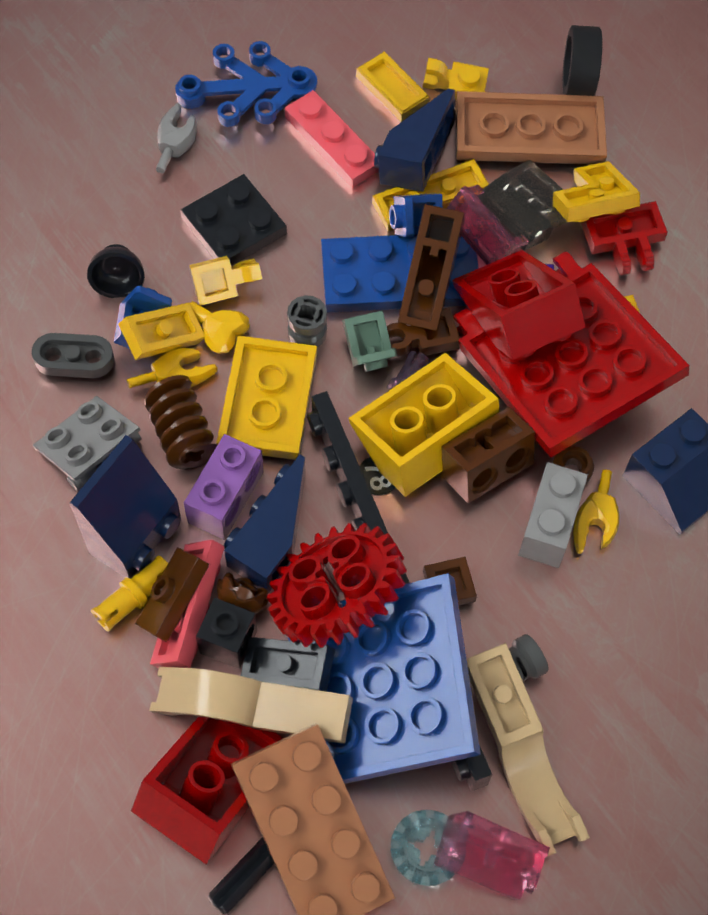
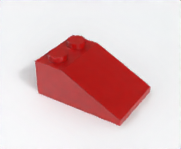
M523 250L452 280L454 288L491 341L512 360L529 357L536 352V349L552 342L565 341L572 336V333L586 328L575 283Z
M198 716L142 780L131 812L204 864H207L249 808L231 763L284 738L275 732L257 730L228 721Z

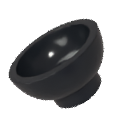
M113 244L99 251L91 259L87 269V279L90 286L97 293L109 298L127 297L136 286L143 285L145 273L140 259L132 251L123 245Z

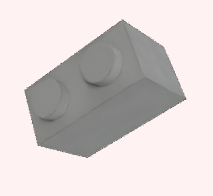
M549 462L546 463L518 556L559 568L569 542L588 474Z

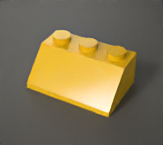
M444 353L349 417V422L379 472L406 497L443 471L442 446L500 412L499 399L447 353Z

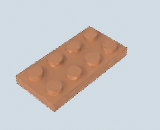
M457 91L456 160L475 159V161L597 164L606 161L604 96Z
M313 724L231 763L297 915H363L395 899L318 724Z

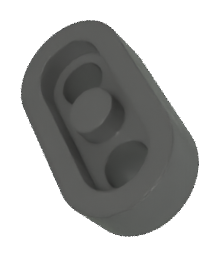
M48 333L39 337L32 347V357L37 369L49 376L99 378L106 375L112 369L115 360L109 341L97 335ZM52 356H61L57 361H49V358ZM92 358H100V361L96 363H88Z

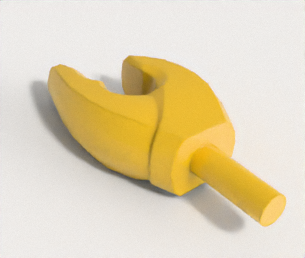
M178 348L164 353L151 363L152 372L128 378L127 384L130 389L155 381L158 383L171 376L185 375L191 380V387H194L216 374L218 368L215 364H210L203 367L195 366L189 370L182 368L183 365L197 361L201 357V353L191 348Z
M602 470L598 492H592L577 511L573 526L574 545L577 554L583 553L586 537L589 533V526L597 525L602 529L601 549L606 548L612 542L618 531L619 508L615 497L608 495L612 471Z

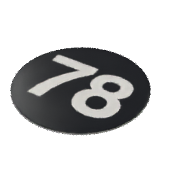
M371 457L359 465L371 494L384 495L396 488L379 472Z

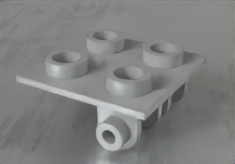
M95 396L89 402L81 405L75 413L57 427L50 429L33 446L67 474L68 482L78 491L125 435L132 438L136 444L142 440L138 433L141 429L105 401Z

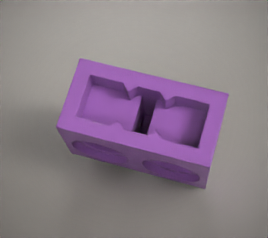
M224 434L184 501L187 522L225 540L264 472L262 450Z

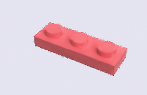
M314 90L284 108L285 118L351 188L379 172V168L374 166L375 153Z
M212 539L185 544L184 551L209 563V567L169 640L165 642L157 638L150 665L157 668H191L192 661L198 650L196 635L209 610V601L215 579L220 572V562L225 546Z

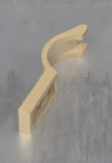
M504 643L467 658L469 679L498 746L501 764L510 790L544 855L550 856L555 854L556 850L553 845L572 836H576L579 842L589 839V834L580 814L569 803L556 780L545 750L543 727L507 644Z
M159 667L157 676L162 679L157 701L151 702L149 711L153 713L171 716H201L228 721L257 730L292 735L313 724H318L325 741L345 744L353 698L350 695L261 682L213 670Z

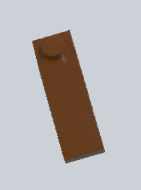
M428 204L424 205L398 323L437 331L465 222L464 212Z

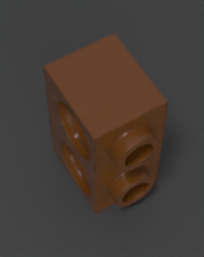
M510 407L505 408L442 446L443 478L469 504L534 464L535 431Z

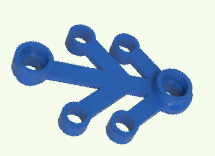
M257 41L249 47L250 62L258 67L264 66L276 75L264 77L237 59L234 48L231 45L219 44L213 49L215 66L228 70L240 79L201 81L194 75H185L177 82L175 91L178 104H181V107L186 109L200 107L205 102L206 96L241 94L234 102L225 101L218 106L219 123L225 127L237 125L240 117L256 103L254 106L255 119L261 124H271L276 120L277 114L291 100L296 101L317 89V76L307 67H289L271 55L269 44ZM227 55L228 57L221 58L220 56ZM278 91L272 99H260L266 92ZM262 110H270L271 112H269V113H262L261 111H262ZM228 112L234 113V114L231 115V116H226V115H224L225 113H228Z

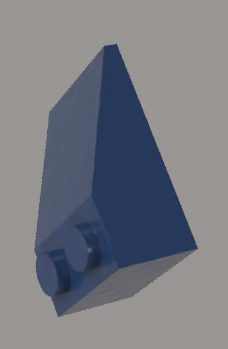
M127 435L123 437L70 501L89 554L123 577L130 579L137 571H141L151 563L155 555L154 549L163 538L168 539L175 533L181 521L177 498L135 441Z

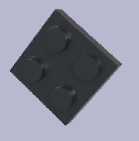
M245 174L180 209L183 221L214 259L228 256L231 266L287 234V225Z

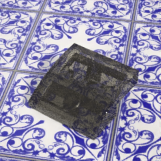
M531 160L501 175L480 191L471 202L523 251L548 240L554 228L567 223L553 206V192L563 189Z

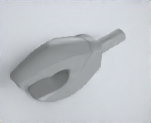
M178 103L163 116L158 127V147L162 153L156 167V171L159 173L165 172L171 157L179 158L186 153L196 138L197 121L193 115L189 117L185 126L176 127L177 120L181 114V104Z

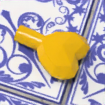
M190 302L198 322L202 325V330L205 334L204 341L211 351L218 354L230 352L235 346L236 338L244 335L250 329L249 318L242 312L220 310L212 313L196 302Z

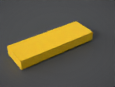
M475 159L431 174L423 192L394 187L372 195V204L387 232L394 230L391 228L389 221V209L391 205H394L393 196L438 193L442 194L443 208L452 209L490 195L491 187Z

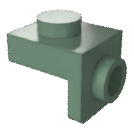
M383 310L342 320L353 367L364 365L365 372L388 367L387 359L397 356L396 349L391 347Z

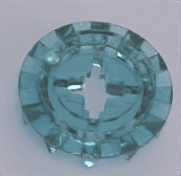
M419 810L407 815L396 826L391 838V857L399 874L406 877L414 885L435 887L452 879L462 865L465 855L464 838L457 824L447 815L435 810ZM431 830L436 831L434 847L441 850L440 853L447 855V857L441 854L439 856L431 855L429 860L425 861L423 867L420 866V850L408 841L423 843L426 837H429Z

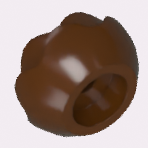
M227 572L223 579L219 578L217 582V595L220 600L255 614L262 611L269 602L267 600L268 590L263 587L256 588L249 578L241 577L235 579L233 574Z

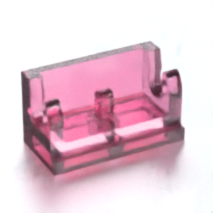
M480 185L465 186L460 189L446 209L464 212L465 222L461 236L486 265L517 252L519 247L529 243L524 235L513 238L477 197L485 192Z
M465 811L448 816L433 865L511 899L520 900L523 891L531 894L534 892L544 859L548 856L550 847L474 813Z

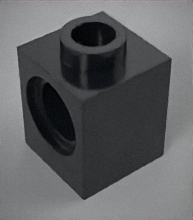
M214 597L196 635L200 654L240 669L245 658L249 637H255L257 633L255 613Z

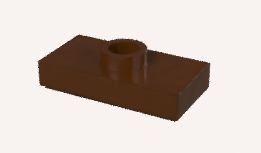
M177 547L162 576L153 584L151 596L135 624L155 637L167 642L206 573L209 563Z

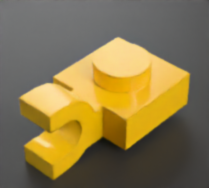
M428 57L423 88L454 89L456 101L457 91L485 92L489 68L453 61L451 70L442 61Z
M228 256L189 265L200 306L237 297V284L262 279L259 263H256L254 258L241 261L234 266H231Z

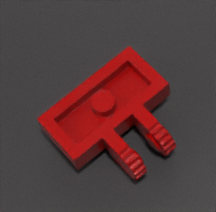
M656 201L626 209L620 214H603L590 217L587 221L581 222L591 254L613 251L614 263L620 275L630 274L631 259L627 248L635 246L636 257L643 271L653 270L655 260L650 243L665 241L668 233Z

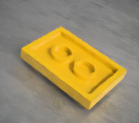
M238 336L216 442L217 445L223 435L226 434L262 450V456L296 460L301 451L317 358V346Z

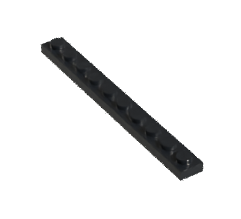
M328 392L312 396V412L307 414L308 423L314 437L321 435L325 445L322 448L324 462L329 472L335 470L340 480V483L336 484L339 498L344 507L351 506L356 518L352 520L353 527L357 530L363 523H367L370 530L379 526L384 534L388 533ZM406 573L400 575L405 584L410 583ZM481 747V755L451 761L457 778L460 782L466 780L471 792L487 786L492 777V772Z

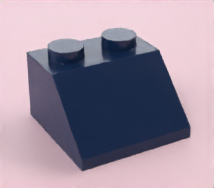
M692 408L631 455L622 475L679 535L708 513V423Z

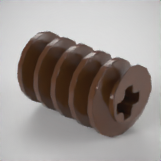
M175 375L161 380L151 387L144 397V405L148 412H150L149 418L155 425V433L160 439L161 448L166 453V460L171 467L176 469H190L206 464L217 447V444H211L214 435L211 430L206 429L208 421L205 416H201L202 406L196 402L197 394L193 389H190L192 382L185 375Z

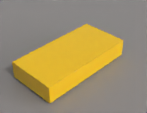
M385 51L356 68V77L400 122L430 102V96Z

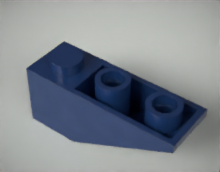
M299 454L292 465L285 464L280 469L274 480V488L267 496L261 495L250 509L248 521L242 528L236 527L233 529L224 543L227 567L240 576L249 578L258 588H266L268 593L272 589L270 581L281 577L276 569L282 566H289L291 562L287 555L294 554L305 482V457Z

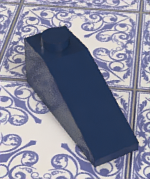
M454 89L445 90L392 128L383 145H378L374 156V166L379 168L380 184L424 191L456 120Z

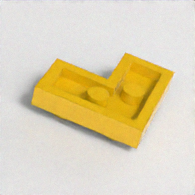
M609 161L574 168V183L578 187L553 192V206L567 222H584L590 217L603 214H620L626 209L640 206V192Z

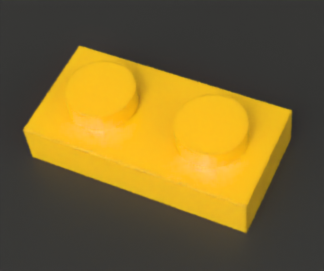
M190 303L127 316L118 324L135 360L166 353L178 348L197 345L205 338V334Z

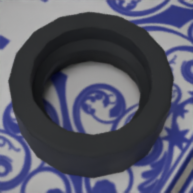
M578 25L570 27L563 62L562 85L564 95L595 96L602 62L603 38L600 27Z

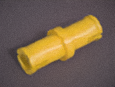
M158 555L131 579L125 577L119 582L120 588L97 607L91 609L94 618H100L97 622L109 632L113 629V626L136 607L142 609L148 602L147 598L151 596L153 584L162 576L168 562Z

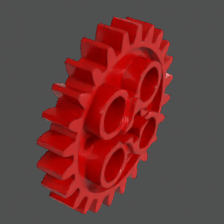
M348 523L341 533L338 532L335 526L331 527L328 537L323 538L321 534L316 533L314 544L308 545L302 542L300 544L302 552L299 555H287L291 562L290 565L276 569L281 578L270 581V586L274 592L267 595V600L271 604L268 612L273 617L274 623L282 634H286L291 642L294 643L300 640L304 647H308L315 640L318 646L323 648L328 639L332 637L336 644L340 645L345 633L350 632L354 638H357L359 636V626L364 624L367 627L373 628L375 625L372 617L375 614L387 615L388 611L384 606L385 602L398 601L399 597L394 589L405 586V582L400 576L407 572L402 562L405 558L389 533L384 534L379 526L370 530L367 523H363L355 530L352 523ZM328 562L334 569V578L344 594L346 600L344 607L338 598V589L328 573L326 567Z

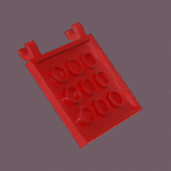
M567 251L553 258V262L559 268L555 271L575 283L586 328L572 333L569 339L562 342H552L536 349V352L529 357L512 360L494 345L468 308L453 315L455 321L460 325L456 327L461 337L458 339L460 350L504 403L535 431V440L550 458L689 376L690 367L592 263L581 268Z

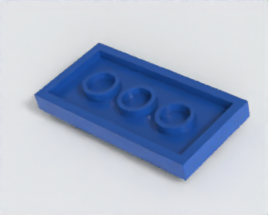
M462 232L443 307L467 306L454 288L452 280L479 268L474 232ZM391 235L321 239L327 313L401 309L417 235L413 237Z

